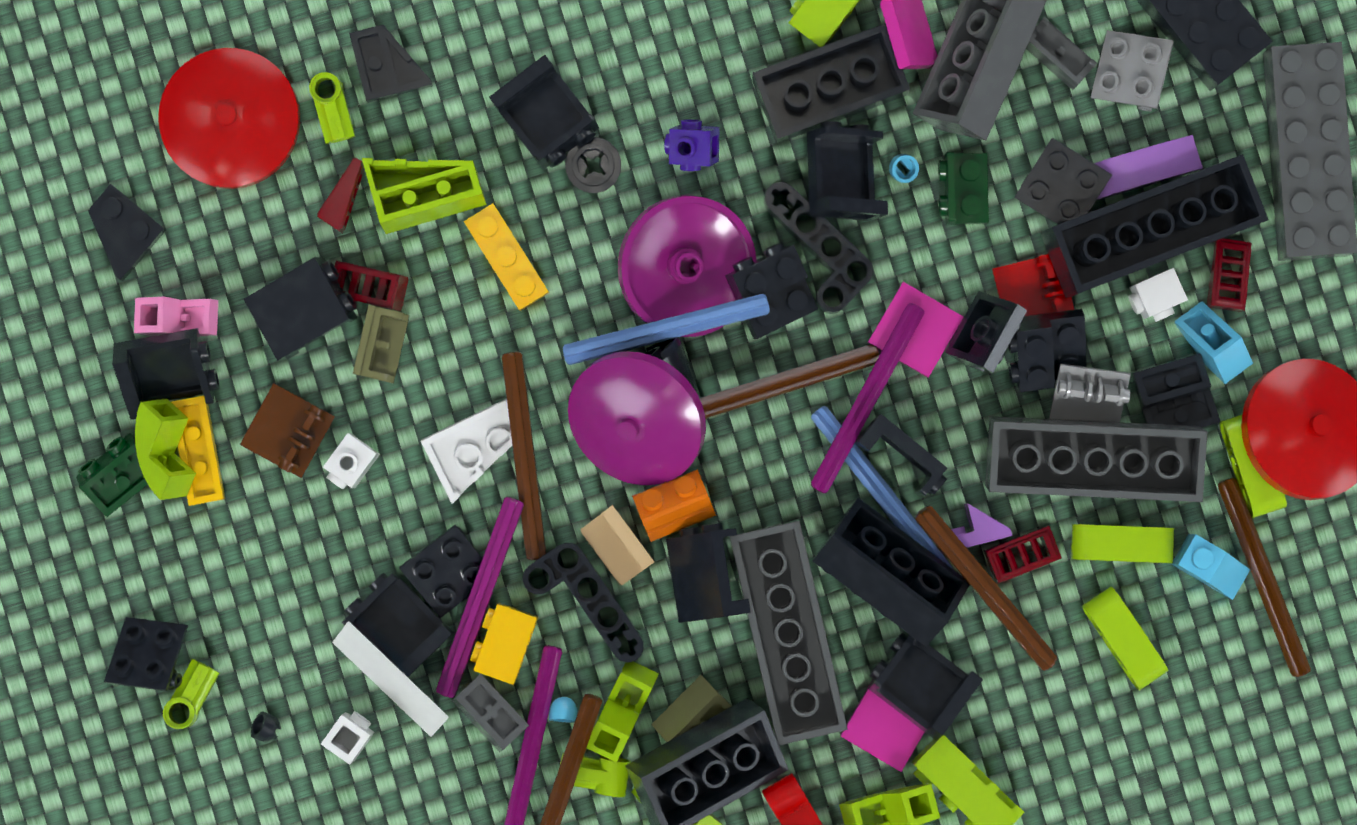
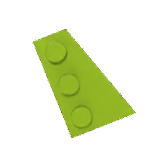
M797 0L789 11L794 16L788 23L819 47H823L830 42L860 0Z
M362 158L378 219L385 234L487 205L473 161L428 160V162L407 161L406 159L385 161Z
M945 735L936 740L933 739L911 762L917 768L913 774L923 784H934L943 793L938 798L953 813L959 808L968 817L964 822L965 825H1013L1025 813Z

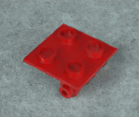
M1049 254L992 269L999 298L1027 310L1025 316L1075 310L1072 297L1065 298Z

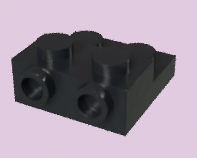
M783 242L774 244L763 250L764 257L753 261L752 257L743 259L732 265L734 268L733 272L725 275L736 300L759 294H765L770 307L768 314L745 320L753 339H759L818 310L805 280L808 278V275L794 245L784 246Z
M978 291L945 353L964 365L982 372L986 370L994 373L997 365L1003 360L1005 351L1014 334L1020 329L1027 310L1016 303Z
M1082 309L1024 316L1020 329L1014 334L1008 345L1009 353H1014V362H1009L1011 383H1017L1020 392L1055 388V380L1058 378L1060 364L1087 367L1085 315Z

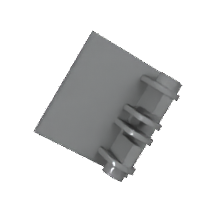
M1107 30L1091 98L1136 105L1138 109L1151 112L1152 108L1157 109L1174 41Z
M1060 364L1049 419L1120 422L1124 403H1129L1130 399L1128 384L1131 374Z

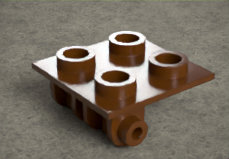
M273 383L240 445L278 465L279 468L302 478L335 416Z

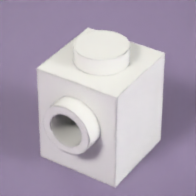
M1174 268L1129 287L1132 294L1128 298L1134 312L1137 315L1141 313L1143 319L1153 316L1155 322L1175 314L1173 306L1188 300Z
M347 433L323 466V468L330 472L326 478L343 490L347 485L351 488H356L380 454L353 434Z
M355 711L352 715L345 712L339 717L321 745L350 765L356 760L375 732L369 728L371 722Z

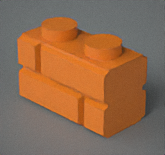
M698 469L632 496L651 542L716 516Z

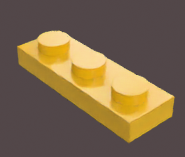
M494 203L463 221L519 311L549 294L546 286Z
M204 395L172 401L171 403L189 418L178 444L180 459L196 473L187 495L188 505L193 506L224 500L225 493L209 407L206 404Z

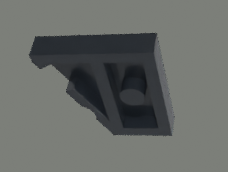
M384 25L349 33L367 103L433 86L431 79L422 71Z
M112 184L106 188L88 210L114 273L121 281L125 280L166 231L165 228Z

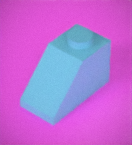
M1203 301L1174 321L1197 354H1201L1204 364L1224 384L1253 364L1242 337Z
M1188 534L1173 563H1171L1173 566L1231 600L1234 599L1250 571L1248 567L1233 556L1196 534Z

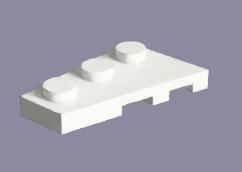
M507 398L421 440L451 504L512 446Z

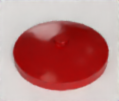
M219 48L206 51L191 58L174 73L162 94L158 122L163 144L172 160L180 169L206 185L224 189H235L251 186L267 179L286 162L294 149L299 135L300 109L293 87L285 75L272 62L248 50Z
M1316 359L1293 360L1265 373L1255 383L1247 396L1241 422L1244 447L1256 471L1276 490L1303 500L1326 499L1341 494L1357 483V381L1336 365Z

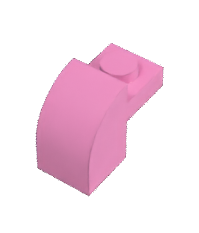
M164 296L135 298L134 333L157 336L198 328L200 336L217 335L218 300H179Z

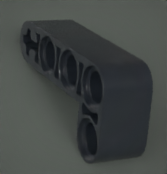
M784 182L772 184L767 189L764 197L766 210L832 273L816 293V304L826 314L840 312L872 278L873 266L871 262L825 217L810 216L809 202L791 185ZM774 192L777 195H781L783 192L788 195L786 203L792 209L796 203L801 206L794 211L790 220L784 217L789 213V210L784 205L780 204L775 207L772 204L774 201L772 194ZM801 215H809L815 221L814 230L808 233L801 232L796 227V219ZM827 239L836 240L841 248L840 254L835 257L826 256L821 249L822 242ZM859 263L865 268L866 276L862 281H853L848 277L847 267L850 264ZM834 288L840 292L842 300L838 306L831 307L825 304L822 296L826 289Z
M563 543L526 568L523 574V584L533 594H544L564 581L610 650L620 661L633 662L642 655L644 650L642 636L584 551L577 544ZM565 548H571L577 552L578 562L573 568H564L559 562V554ZM536 568L544 569L549 575V582L544 588H536L530 582V574ZM585 577L593 578L598 584V592L593 597H584L578 590L579 582ZM612 607L617 611L618 621L615 625L604 626L600 623L598 613L602 608ZM623 623H626L629 628L622 631L628 640L633 638L637 640V644L634 646L636 652L632 655L628 651L620 652L619 648L622 646V641L618 635L613 640L608 636V633L617 631Z

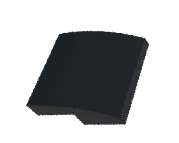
M1200 353L1132 374L1146 424L1201 426L1203 429L1220 424V418L1210 391L1211 383Z

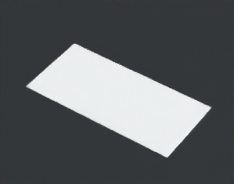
M349 621L346 623L332 643L432 737L449 716Z

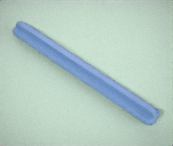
M759 294L573 342L563 346V355L566 363L572 365L608 354L623 352L763 316L770 312L768 299L765 294Z
M822 406L811 415V419L832 444L842 425L828 407ZM854 443L845 462L895 526L952 568L864 453Z

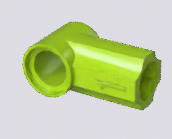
M321 72L311 79L309 91L315 103L325 144L337 143L356 137L344 96L342 82L335 75L328 72ZM325 80H331L336 85L334 95L330 98H321L318 94L320 83Z
M192 659L182 677L181 685L176 688L171 699L164 706L163 719L166 724L174 729H184L192 726L197 721L199 711L220 672ZM178 703H184L190 711L189 718L184 723L177 722L172 716L173 708Z
M584 756L574 786L594 789L595 793L605 796L625 797L629 777L625 765L631 763V761L619 758L616 763L603 756L599 758Z

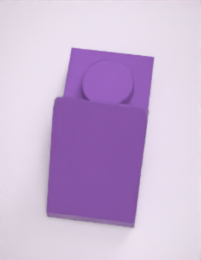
M968 503L964 504L971 531L966 532L964 526L951 529L966 548L1012 536L1010 528Z

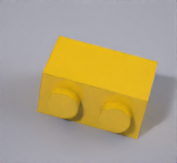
M497 603L495 609L489 608L482 628L488 629L484 642L477 641L470 661L476 663L473 671L514 685L539 617L502 603Z

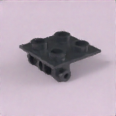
M1051 138L1036 164L1022 182L1014 198L1059 225L1087 214L1112 174L1054 138Z
M454 525L402 564L399 569L441 618L469 597L483 558L468 541L461 528Z
M126 617L104 682L160 691L173 690L175 687H179L182 683V675L177 673L174 668L188 625Z

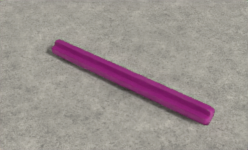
M909 303L903 311L811 481V486L819 492L827 493L924 315V310L921 307Z
M505 497L436 687V692L442 696L454 698L457 694L524 507V503L518 499Z
M546 645L543 648L527 720L529 726L525 729L504 825H524L562 656V649L556 646Z

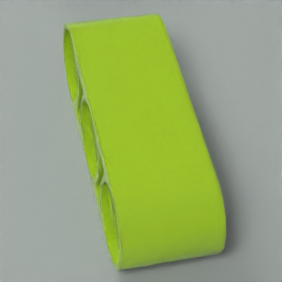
M1242 414L1220 421L1222 438L1251 517L1255 518L1286 508L1285 494L1273 488L1260 476L1247 455L1242 438Z
M1072 524L1071 559L1173 563L1174 528Z
M1110 586L1082 605V609L1137 690L1140 691L1169 671L1163 659L1113 587Z

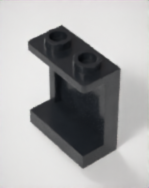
M546 55L542 56L489 96L494 107L543 170L549 166L553 168L562 163L567 158L568 151L576 145L583 146L596 135L595 131L599 129L594 117L588 113L556 72Z
M829 121L821 123V128L807 132L810 216L869 221L888 215V201L875 200L873 143L884 139L883 131L871 130L870 125L865 124L852 125L846 128L842 127L841 122Z
M324 257L310 259L243 299L277 361L288 360L298 354V350L339 326L357 319V315L354 312L357 309L354 299L348 291L343 292L337 281L340 276L336 267L330 260L326 261Z
M198 328L114 343L112 365L130 420L136 419L140 402L173 400L203 394L206 404L214 403V390H219L218 374L216 369L210 370L208 362H211L209 344L207 341H201Z
M882 414L877 415L855 441L856 445L866 452L881 438L925 474V479L914 491L918 496H925L927 493L934 495L947 480L943 475L947 467Z
M722 523L701 526L702 533L700 527L679 530L680 537L666 539L679 623L751 613L749 599L732 601L723 538L737 535L736 528L723 530Z
M396 572L392 573L389 577L383 573L369 586L373 592L364 601L358 597L344 610L348 617L342 623L345 626L349 621L401 672L409 677L454 632Z
M901 632L890 646V649L894 651L887 662L881 659L869 676L874 680L868 689L936 740L944 735L983 679L973 671L968 674L929 644L926 647L909 634L906 635L904 632Z

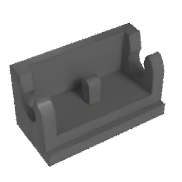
M1046 17L1035 27L1026 47L1034 57L1072 90L1078 86L1097 64Z
M482 674L476 677L452 700L499 752L504 750L529 726Z

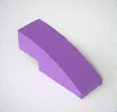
M1193 135L1094 163L1112 174L1097 199L1102 200L1203 169Z

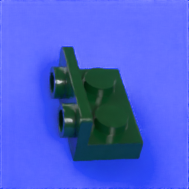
M947 151L944 155V160L938 161L939 181H945V195H939V215L945 216L946 225L988 224L987 153L954 154V151Z
M131 433L124 438L120 436L114 439L107 446V452L97 460L90 459L79 469V474L76 477L79 488L106 517L148 485L139 465L135 437Z

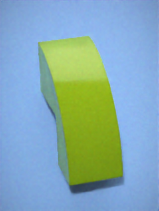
M168 399L140 402L135 424V446L139 465L146 482L160 500L187 496L196 475L175 454L189 418Z
M634 661L625 662L593 728L587 749L617 763L659 673Z
M932 784L893 789L839 804L844 825H921L940 818Z

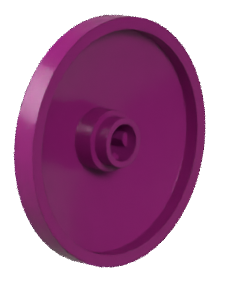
M691 195L663 199L648 207L634 220L622 241L618 257V277L624 298L632 311L646 324L736 301L725 275L733 272L734 268L732 265L743 259L752 257L753 261L757 260L754 243L741 219L719 202ZM723 326L681 337H696L706 335L722 328Z
M631 351L605 355L591 363L576 380L569 396L568 419L578 446L595 466L618 480L636 485H657L671 481L690 467L703 446L706 434V418L698 394L677 369L657 357Z

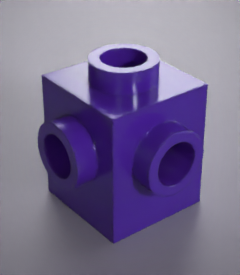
M681 120V125L669 129V133L665 137L664 149L665 153L669 155V164L680 165V170L700 171L701 166H711L719 162L720 127L702 126V120Z

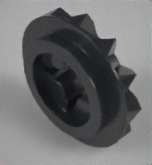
M594 137L583 146L576 145L568 152L565 162L566 173L571 183L577 189L589 194L605 192L616 183L620 175L621 158L617 149L610 142ZM601 154H604L601 158L600 167L605 175L594 171L584 178L587 165L581 157L584 156L586 159L594 160L596 157L599 158Z

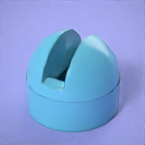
M899 154L890 161L889 172L895 180L901 183H909L917 177L919 164L914 157L908 154ZM898 162L909 171L906 175L896 166Z
M559 697L553 701L549 710V720L575 723L578 710L574 701L568 697Z

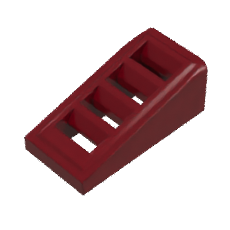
M353 158L317 213L319 219L342 234L346 229L365 170L363 162L357 158Z
M1224 238L1215 241L1206 303L1209 308L1236 312L1245 311L1251 242ZM1223 249L1242 251L1241 258L1223 256ZM1222 263L1240 265L1239 271L1222 269ZM1221 276L1238 279L1237 285L1221 283ZM1219 291L1236 292L1235 298L1219 296Z
M336 260L335 267L340 276L337 281L342 290L344 289L347 271H353L348 292L354 301L401 311L408 285V277ZM366 274L362 294L359 295L357 293L361 275ZM379 277L376 298H372L375 279Z
M1050 526L983 550L997 584L1062 559ZM1043 536L1050 554L1046 557H1043L1036 538ZM1026 542H1030L1036 560L1030 562L1024 546ZM1016 546L1024 564L1020 567L1017 566L1011 548ZM1003 551L1006 555L1009 566L1011 568V570L1006 572L1004 571L1003 565L998 555V553H1001Z

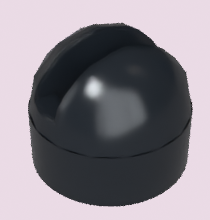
M260 712L253 721L251 737L262 742H271L277 739L278 736L274 735L276 729L281 730L279 720L269 713Z

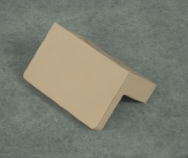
M614 505L581 528L582 535L619 585H624L655 562Z

